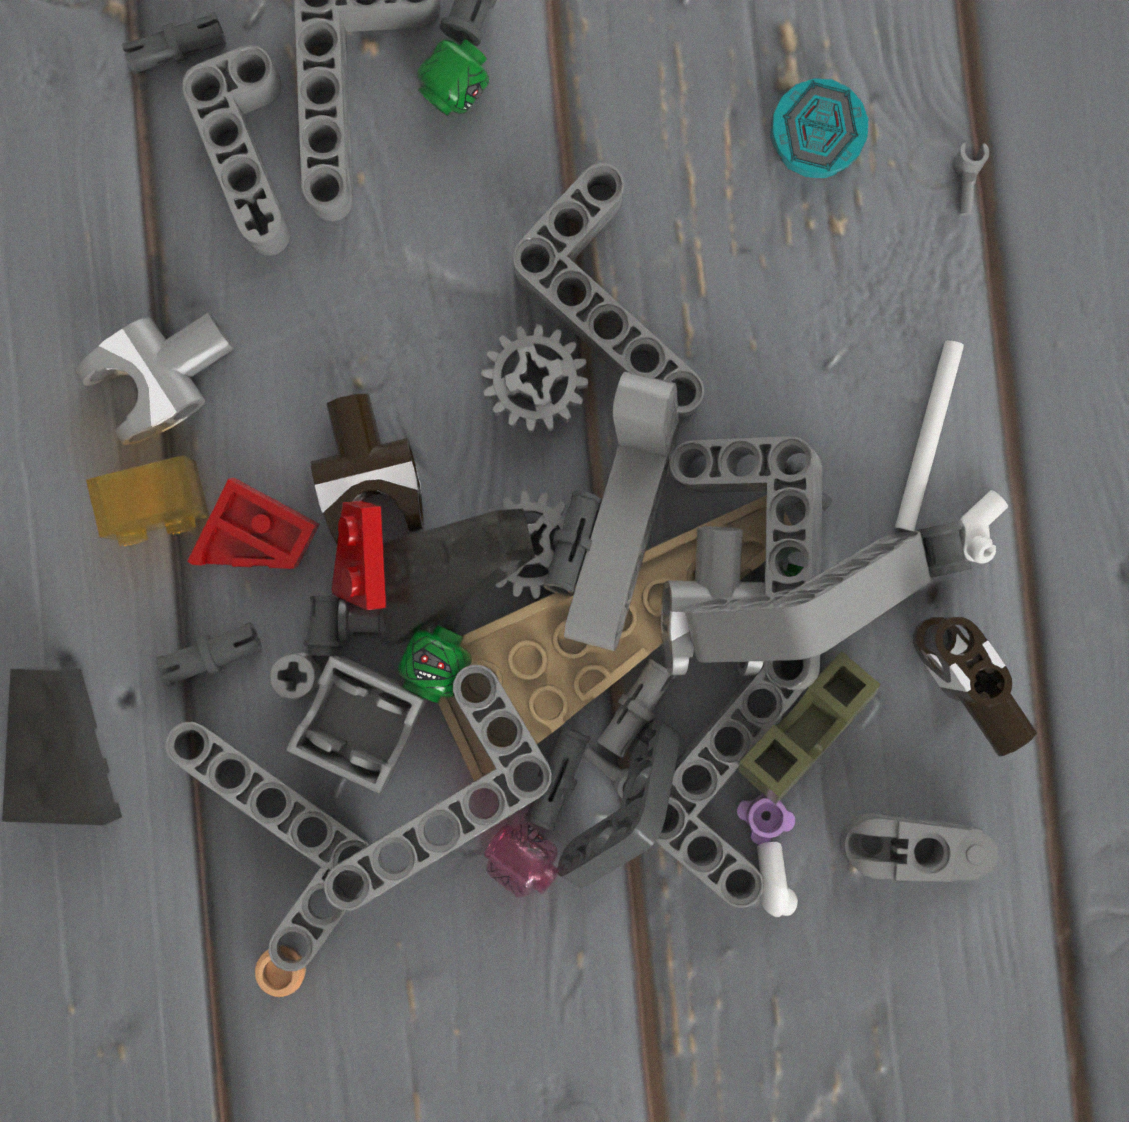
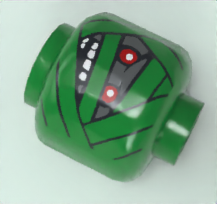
M466 39L460 45L450 40H442L417 71L418 79L422 84L418 91L446 116L451 111L457 114H465L489 84L488 73L482 67L487 58Z
M436 625L433 633L425 630L414 632L397 667L399 675L405 679L402 687L435 703H439L441 697H453V682L457 674L463 668L470 666L472 662L471 654L460 646L464 637L439 625Z

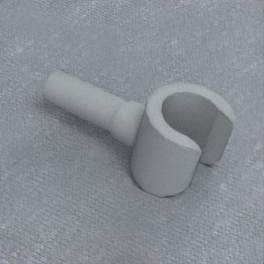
M966 142L963 143L953 161L954 170L962 176L960 215L963 216L972 215L976 176L989 157V148L984 143L978 150L976 161L970 160L966 156Z
M588 746L582 756L613 781L615 791L623 798V784L627 780L629 769L621 770Z

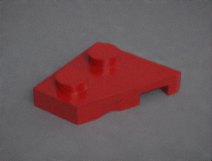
M229 478L187 562L200 566L216 564L232 565V567L268 566L269 568L294 569L299 566L320 524L236 478Z
M365 501L343 502L341 517L338 522L339 535L332 581V594L365 610L386 608L381 506Z

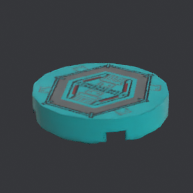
M813 78L796 84L781 97L771 119L770 139L774 149L776 148L777 153L781 156V161L788 169L804 177L827 178L843 171L856 161L868 138L869 119L863 102L849 87L833 79Z

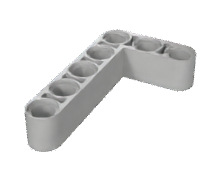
M294 0L301 187L305 199L319 218L331 222L341 220L348 215L353 204L346 32L428 27L440 15V0H423L418 3H411L407 0H377L370 5H361L358 3L359 0H329L327 4L318 8L310 6L312 0ZM330 43L333 45L331 50L325 55L316 56L311 54L314 47L318 44ZM324 90L335 92L334 97L328 103L322 105L313 103V99L319 92ZM331 137L337 140V144L331 151L326 153L315 151V146L323 138ZM336 185L339 187V192L333 200L328 202L316 200L318 192L324 186Z
M593 164L578 177L518 242L513 253L516 278L528 292L621 376L624 372L675 384L680 383L689 387L693 395L692 402L686 406H678L679 420L688 418L696 411L703 400L704 386L702 380L689 366L573 262L617 214L622 204L624 190L622 174L611 164ZM601 183L610 186L614 191V195L608 200L600 201L594 199L588 191L592 186ZM574 219L581 225L582 229L575 236L566 237L559 234L555 227L561 220ZM532 254H541L549 261L547 268L538 273H531L525 270L522 263L526 257ZM574 286L582 290L585 298L579 305L567 306L559 300L558 294L565 287ZM602 319H612L619 324L621 333L614 339H603L596 334L594 330L595 324ZM647 351L655 357L657 367L651 372L642 373L634 369L630 358L636 352Z
M624 372L619 380L613 403V420L619 445L591 535L590 551L587 550L570 605L564 633L567 639L612 651L616 650L622 634L670 468V457L676 447L679 433L676 384Z
M791 436L691 440L681 443L674 449L669 461L670 471L676 480L695 492L767 491L765 595L787 594L821 574L823 467L821 458L807 442L801 438ZM797 453L806 454L807 460L803 470L794 475H787L785 473V464L788 458ZM747 455H755L756 464L752 472L746 476H737L736 467L739 460ZM698 457H706L707 464L704 472L698 477L690 478L688 471L692 461ZM797 502L804 503L806 512L802 521L796 525H786L784 514L788 506ZM802 552L805 559L804 568L796 576L786 577L783 570L784 560L791 553ZM820 655L802 659L803 670L799 677L794 680H788L784 677L781 669L783 660L764 661L765 674L778 687L792 690L806 689L818 678Z
M905 531L882 537L787 594L718 598L685 609V615L697 661L712 663L800 660L828 651L931 581L920 531Z
M764 662L760 672L756 676H748L676 760L668 804L675 807L676 815L674 821L669 826L662 828L656 840L660 846L726 903L738 908L752 906L759 900L764 887L762 875L743 853L698 814L736 771L744 756L776 724L805 690H792L776 686L765 674ZM801 672L796 677L790 678L788 680H794L795 678L799 677ZM765 689L770 694L771 706L762 715H752L747 707L748 697L754 690ZM725 727H734L739 734L737 747L728 753L719 752L714 743L717 732ZM693 765L705 767L708 774L705 785L697 790H689L683 787L682 784L684 771ZM705 836L713 841V849L710 855L700 860L688 856L687 850L690 842L696 837ZM738 869L748 871L750 873V882L744 890L734 892L726 889V879L731 872Z
M470 665L463 668L453 682V693L456 702L494 764L495 769L336 865L328 873L324 884L326 898L334 907L340 910L351 911L363 906L540 798L548 790L552 775L550 767L496 675L489 668L482 665ZM480 675L489 682L490 694L487 699L480 703H471L462 696L461 685L467 677ZM506 718L514 724L516 737L509 746L497 747L489 741L487 727L494 719ZM525 761L535 763L542 773L539 785L530 791L518 789L513 780L515 768ZM481 788H488L494 791L498 797V807L488 817L474 815L469 807L471 794ZM436 815L449 818L455 828L453 837L443 844L431 842L425 833L426 822ZM399 843L408 850L409 863L404 869L392 871L383 865L381 851L385 845ZM351 870L362 877L364 890L360 896L347 898L338 891L336 880L340 872Z
M184 722L176 725L169 732L165 746L168 757L176 765L321 867L276 929L269 942L268 953L271 961L277 968L284 971H297L304 968L314 958L347 911L337 908L336 913L330 917L317 916L310 906V899L316 890L324 889L328 873L340 863V857L344 850L351 846H358L363 849L369 843L206 727L195 722ZM191 733H200L204 739L202 753L197 758L186 760L180 752V744L183 738ZM239 761L244 766L245 778L238 787L227 789L221 783L220 772L227 763ZM278 789L285 795L286 807L279 816L268 818L260 809V800L267 791ZM310 818L321 819L327 827L325 841L316 847L305 845L300 837L302 824ZM343 871L337 877L336 886L343 896L355 898L364 887V882L360 875L351 876ZM297 932L306 939L307 952L303 958L291 960L282 954L280 941L286 933Z

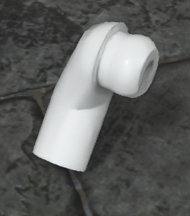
M990 490L960 519V521L962 520L963 528L959 530L964 556L969 561L980 564L988 563L995 556L996 546L992 545L989 525L1008 508L1006 501L993 490Z
M778 842L762 843L757 846L759 869L764 882L761 895L762 906L768 914L774 917H780L781 915L789 916L796 910L798 900L795 892L787 888L782 846Z

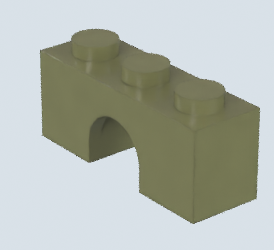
M841 651L822 671L815 682L808 687L802 699L777 726L773 725L739 763L738 772L776 805L872 700L881 684Z

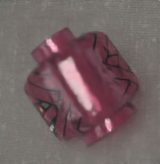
M519 823L513 828L506 824L495 835L484 852V856L489 859L486 867L488 875L518 898H525L534 890L544 894L560 872L553 865L558 855L557 847L527 823Z

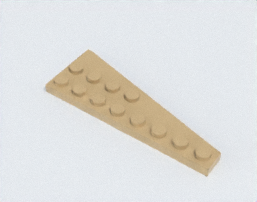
M767 495L698 526H721L743 530L740 580L766 561ZM785 512L784 522L786 525L792 526ZM697 527L645 551L622 634L615 651L565 638V625L573 596H564L556 593L463 635L464 638L460 646L471 654V665L485 666L496 675L536 744H539L556 731L568 719L598 697L662 644L661 607L663 587L668 580L695 581ZM471 675L463 681L461 693L467 701L480 703L488 698L490 685L484 677ZM455 696L451 698L441 697L438 703L473 781L495 769V766L460 709ZM497 718L489 723L487 737L493 745L506 747L514 741L516 729L510 720Z

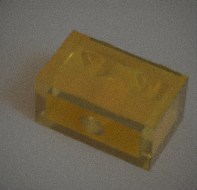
M184 455L86 479L99 537L117 540L119 546L149 540L147 532L162 528L166 529L167 534L189 531L196 528L195 520L209 517L196 461Z

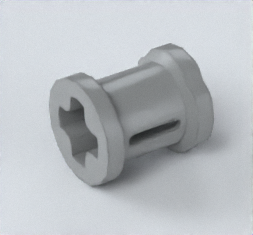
M306 653L289 654L279 658L272 666L270 683L274 691L281 697L297 699L308 696L320 686L318 681L323 670L321 665L311 655ZM298 665L300 672L307 673V681L298 683L295 688V680L287 678L288 669L296 668Z

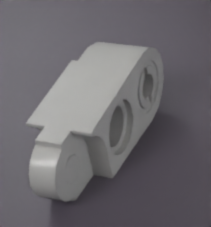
M864 813L849 820L843 828L840 838L841 851L847 862L863 875L881 880L926 882L980 880L981 876L992 872L999 858L998 847L994 840L984 834L982 829L953 822ZM865 835L878 837L879 845L876 850L871 852L863 850L861 841ZM931 838L934 845L932 854L923 861H916L914 856L915 846L920 840Z

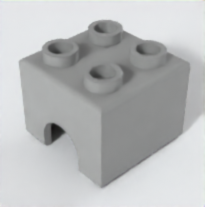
M343 655L330 656L318 681L320 687L315 700L304 720L298 724L286 751L380 794L389 785L428 700L403 688V683Z

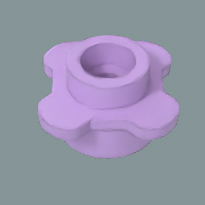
M762 792L760 796L751 801L742 800L737 806L738 817L747 822L751 829L750 837L758 845L770 842L771 838L780 835L783 831H790L795 825L793 813L787 811L781 801L775 805ZM764 811L770 812L768 820H763L761 817Z

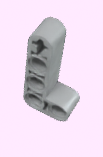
M246 45L190 68L183 77L182 89L240 233L254 250L260 254L270 256L280 253L287 247L291 232L244 114L275 101L280 94L282 83L280 75L267 52L259 46ZM253 70H265L264 76L259 81L254 83L245 82L246 77ZM212 87L220 88L218 95L211 101H200L205 90ZM229 131L238 132L234 143L224 147L218 146L219 139L223 134ZM246 175L257 176L256 183L251 189L244 192L236 191L237 183L242 177ZM260 210L269 221V224H267L269 232L267 234H259L262 231L261 225L253 211Z

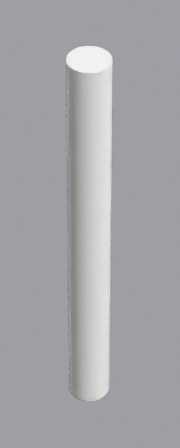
M947 340L943 345L895 524V529L901 531H914L964 347L959 342Z

